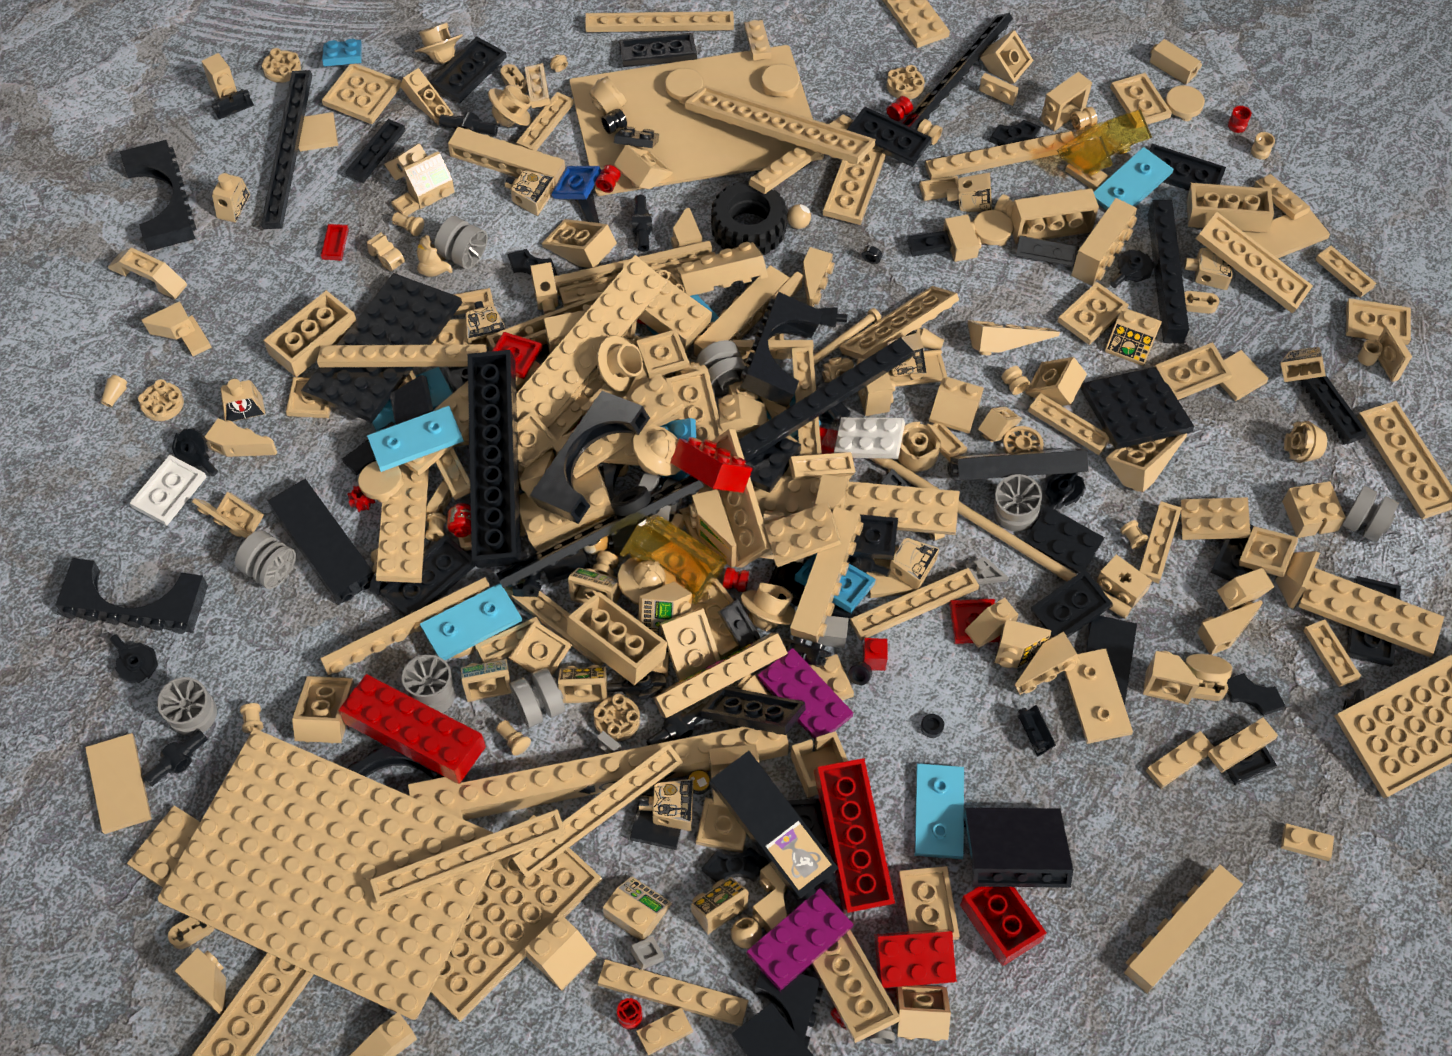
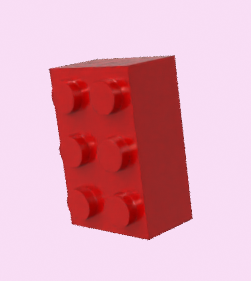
M689 437L688 440L679 438L670 462L671 464L713 489L744 493L753 469L745 464L746 461L744 459L731 456L730 451L717 448V444L710 440L702 442L693 437Z
M977 887L964 895L960 903L961 908L1002 967L1041 943L1047 934L1015 887Z
M937 929L874 934L877 975L883 988L957 982L953 932L951 930Z

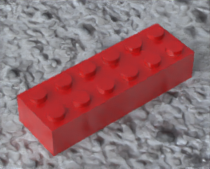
M368 674L363 677L338 710L344 724L457 784L461 783L486 748L482 733Z
M865 758L815 768L813 771L831 859L839 868L834 873L836 875L842 912L847 914L895 904Z

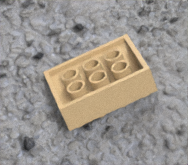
M597 466L577 479L573 476L574 490L582 494L590 505V508L579 524L538 507L532 498H528L526 492L519 495L522 522L529 541L537 552L615 514L611 506V498Z

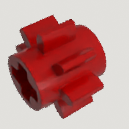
M353 486L352 492L347 493L350 507H356L358 512L369 511L371 504L375 503V499L366 497L359 486Z

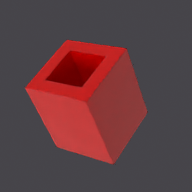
M865 638L863 662L867 663L873 671H885L888 660V639Z

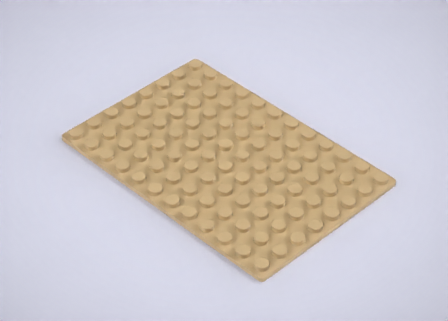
M790 46L770 47L772 59L753 61L751 51H744L570 79V87L589 166H600L601 170L605 165L616 167L614 163L625 147L623 144L614 143V136L620 128L611 134L605 131L601 117L606 114L594 106L592 103L594 99L590 95L597 80L608 76L614 83V86L627 100V103L622 107V111L627 119V126L634 127L636 131L651 129L654 130V133L659 134V141L653 148L639 147L648 149L673 171L671 176L654 187L765 169L794 149L796 145L685 109V104H681L679 100L672 98L666 92L665 80L667 75L673 70L679 68L693 69L702 76L703 86L706 85L813 119L801 80L798 89L791 98L768 96L764 93L762 74L769 66L786 64L797 71ZM822 153L813 161L822 160L824 158V154ZM623 175L616 182V186L611 193L599 190L596 183L594 185L597 196L640 190L631 184L632 181Z
M255 729L248 737L158 896V901L396 1013L399 1012L411 1020H416L496 861L378 905L370 880L493 834V832Z

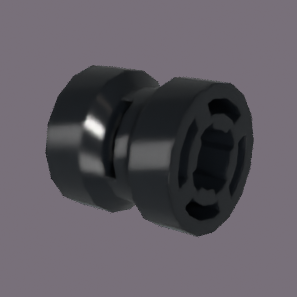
M621 109L613 111L611 115L606 114L601 117L602 125L608 134L616 132L618 128L622 129L627 126V119Z

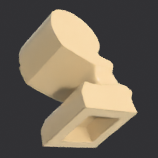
M382 232L367 241L369 254L371 256L378 254V258L385 269L393 271L405 262L401 252L393 246L392 242L387 240L386 235L382 234Z

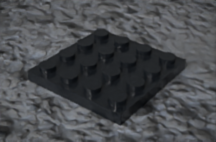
M1156 367L1081 384L1080 389L1115 449L1193 432L1195 426Z

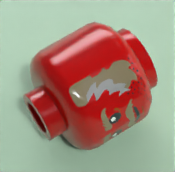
M458 503L448 511L447 529L456 537L463 538L471 534V506L465 503Z

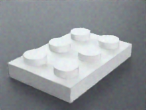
M841 417L834 453L851 452L852 458L898 459L905 421L903 418Z
M169 455L132 499L130 505L133 509L167 526L206 479V475L193 466Z

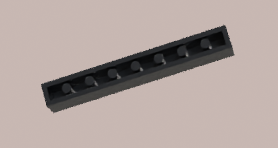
M1152 200L1147 216L1160 321H1162L1163 343L1184 344L1189 331L1173 203L1172 200Z

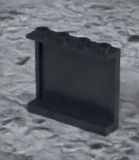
M965 807L964 827L967 828L973 868L971 877L972 887L1071 888L1074 869L1061 808Z

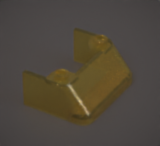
M1141 109L1090 127L1057 149V152L1061 159L1083 174L1092 176L1099 173L1101 169L1113 165L1110 158L1111 155L1117 152L1124 154L1131 150L1130 147L1132 145L1151 139L1152 136Z
M652 515L639 523L620 553L623 557L631 553V557L639 562L649 559L654 562L659 561L662 568L686 583L685 588L692 593L694 598L692 603L697 604L706 595L727 564V561L721 555L658 515Z

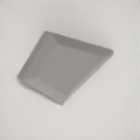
M986 557L965 565V569L969 568L978 584L1007 582L1009 579L1006 574Z

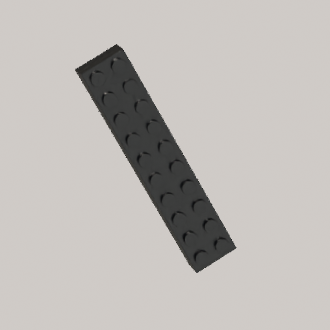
M511 350L470 353L467 355L472 561L477 568L514 565L521 561L515 358Z

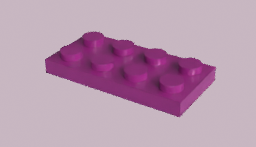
M792 648L787 652L788 654L782 656L758 674V679L774 696L805 702L806 710L797 722L816 741V737L836 731L850 720L854 713Z
M818 889L814 895L804 901L747 950L746 954L774 986L781 991L851 930L854 924L821 889Z

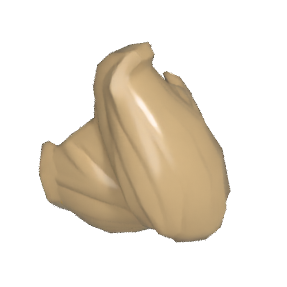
M425 235L419 240L417 247L418 273L427 277H435L446 271L452 273L451 265L444 261L446 258L436 253L437 249L431 243L429 235Z

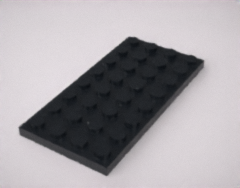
M393 273L337 345H431L463 303L462 299L456 295ZM319 367L301 389L303 396L372 423L390 400V394L400 387L414 367Z

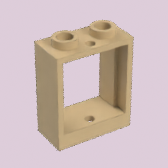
M1077 72L1047 93L1040 121L1053 131L1071 120L1072 112L1083 111L1086 108L1092 82L1080 72Z

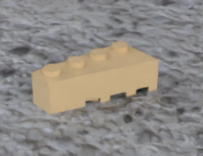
M744 242L739 247L724 249L719 254L713 256H703L701 260L686 262L677 268L679 278L685 289L684 292L689 296L713 291L714 286L730 287L735 281L751 282L752 277L760 275L761 279L768 278L763 255L753 242Z

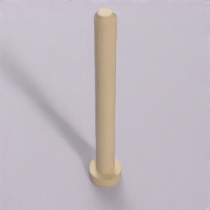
M871 308L866 317L813 356L814 365L871 322L879 321L881 315L878 310Z

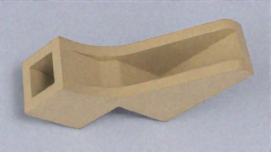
M770 864L760 870L761 880L759 882L766 892L771 891V893L755 904L752 912V919L756 920L767 933L787 917L783 898L787 886Z

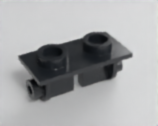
M241 89L232 93V98L230 99L228 96L215 99L211 103V107L217 118L222 119L254 106L248 89Z
M796 636L793 637V640L783 639L789 642L788 646L785 647L787 652L794 648L802 658L806 654L804 660L815 667L826 664L825 654L832 655L831 652L824 650L825 645L812 642L810 646L806 644L807 640Z
M1037 705L1029 710L1027 708L1018 710V719H1020L1037 757L1056 746Z

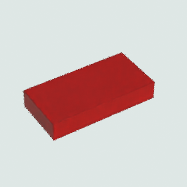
M328 224L321 252L322 260L342 261L349 231L348 225Z

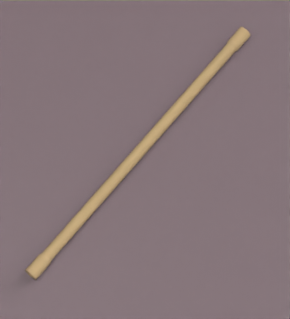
M869 458L888 470L893 468L901 478L915 487L939 489L892 459ZM959 501L958 514L1067 582L1077 575ZM1105 593L1113 603L1109 610L1126 619L1132 608L1119 599Z

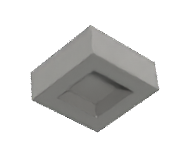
M604 731L597 736L598 750L603 755L621 751V745Z
M653 936L631 945L630 948L641 970L662 962L665 957Z

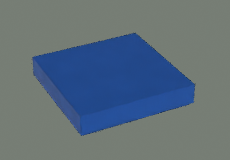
M567 166L552 192L553 198L587 199L597 178L601 174L600 166Z

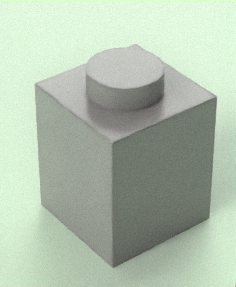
M827 616L824 623L827 624L824 637H819L818 643L830 647L845 648L849 618Z

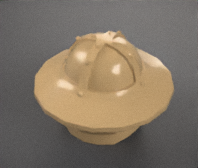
M448 23L420 31L419 34L424 47L414 51L425 53L435 63L443 64L454 57V46L463 34L451 37L448 31Z
M508 85L504 90L496 88L489 90L488 96L493 104L491 113L497 124L505 127L513 126L515 123L523 126L531 124L532 119L527 111L531 106V99L528 95L523 94L520 88L515 85Z
M611 336L605 338L599 345L597 369L608 386L615 391L627 392L635 377L643 371V360L637 346L631 344L623 337Z
M647 425L639 435H634L632 439L633 451L642 470L648 474L663 476L675 475L681 471L680 468L670 463L678 443V439L673 433L663 427Z
M649 556L629 558L621 565L617 574L618 585L622 593L637 605H639V596L671 582H676L672 570L665 563Z
M760 583L757 591L749 590L741 595L742 604L750 611L749 617L755 627L768 631L776 628L779 624H792L796 611L790 606L793 596L786 588ZM779 594L785 595L787 599H778Z

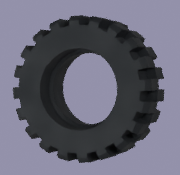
M749 181L733 183V186L730 187L729 185L723 189V192L720 191L716 195V199L713 200L711 209L712 235L715 237L717 244L721 245L723 249H733L739 247L744 242H753L761 254H768L770 249H776L784 239L787 224L786 203L776 190L771 189L766 194H763L749 186ZM741 214H755L762 217L764 221L758 224L746 225L735 221L734 218Z

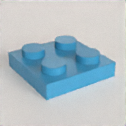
M347 39L341 42L331 40L324 43L323 66L362 63L361 40Z

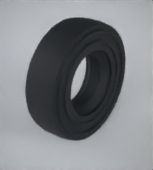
M636 486L618 494L612 500L611 506L617 516L631 515L647 506L651 501V495L645 486Z

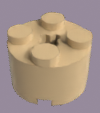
M912 422L905 425L898 457L899 463L913 473L925 471L933 467L938 460L941 445V436L938 430L930 424L924 425L920 424V422Z

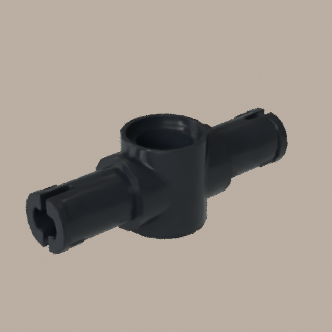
M466 112L463 116L457 117L441 114L439 118L440 127H448L455 130L461 127L476 133L496 136L498 133V124L482 122L476 114Z
M636 195L634 198L635 211L631 215L632 232H635L637 236L638 250L645 252L649 250L652 215L647 210L646 196Z
M702 703L688 713L684 712L681 714L677 712L669 716L664 721L662 730L646 739L647 745L688 738L693 733L695 725L703 720L701 710L705 704Z
M198 729L183 743L172 742L160 752L161 758L158 760L159 763L143 775L144 779L153 787L168 773L172 774L174 772L177 774L183 772L192 762V753L209 739Z

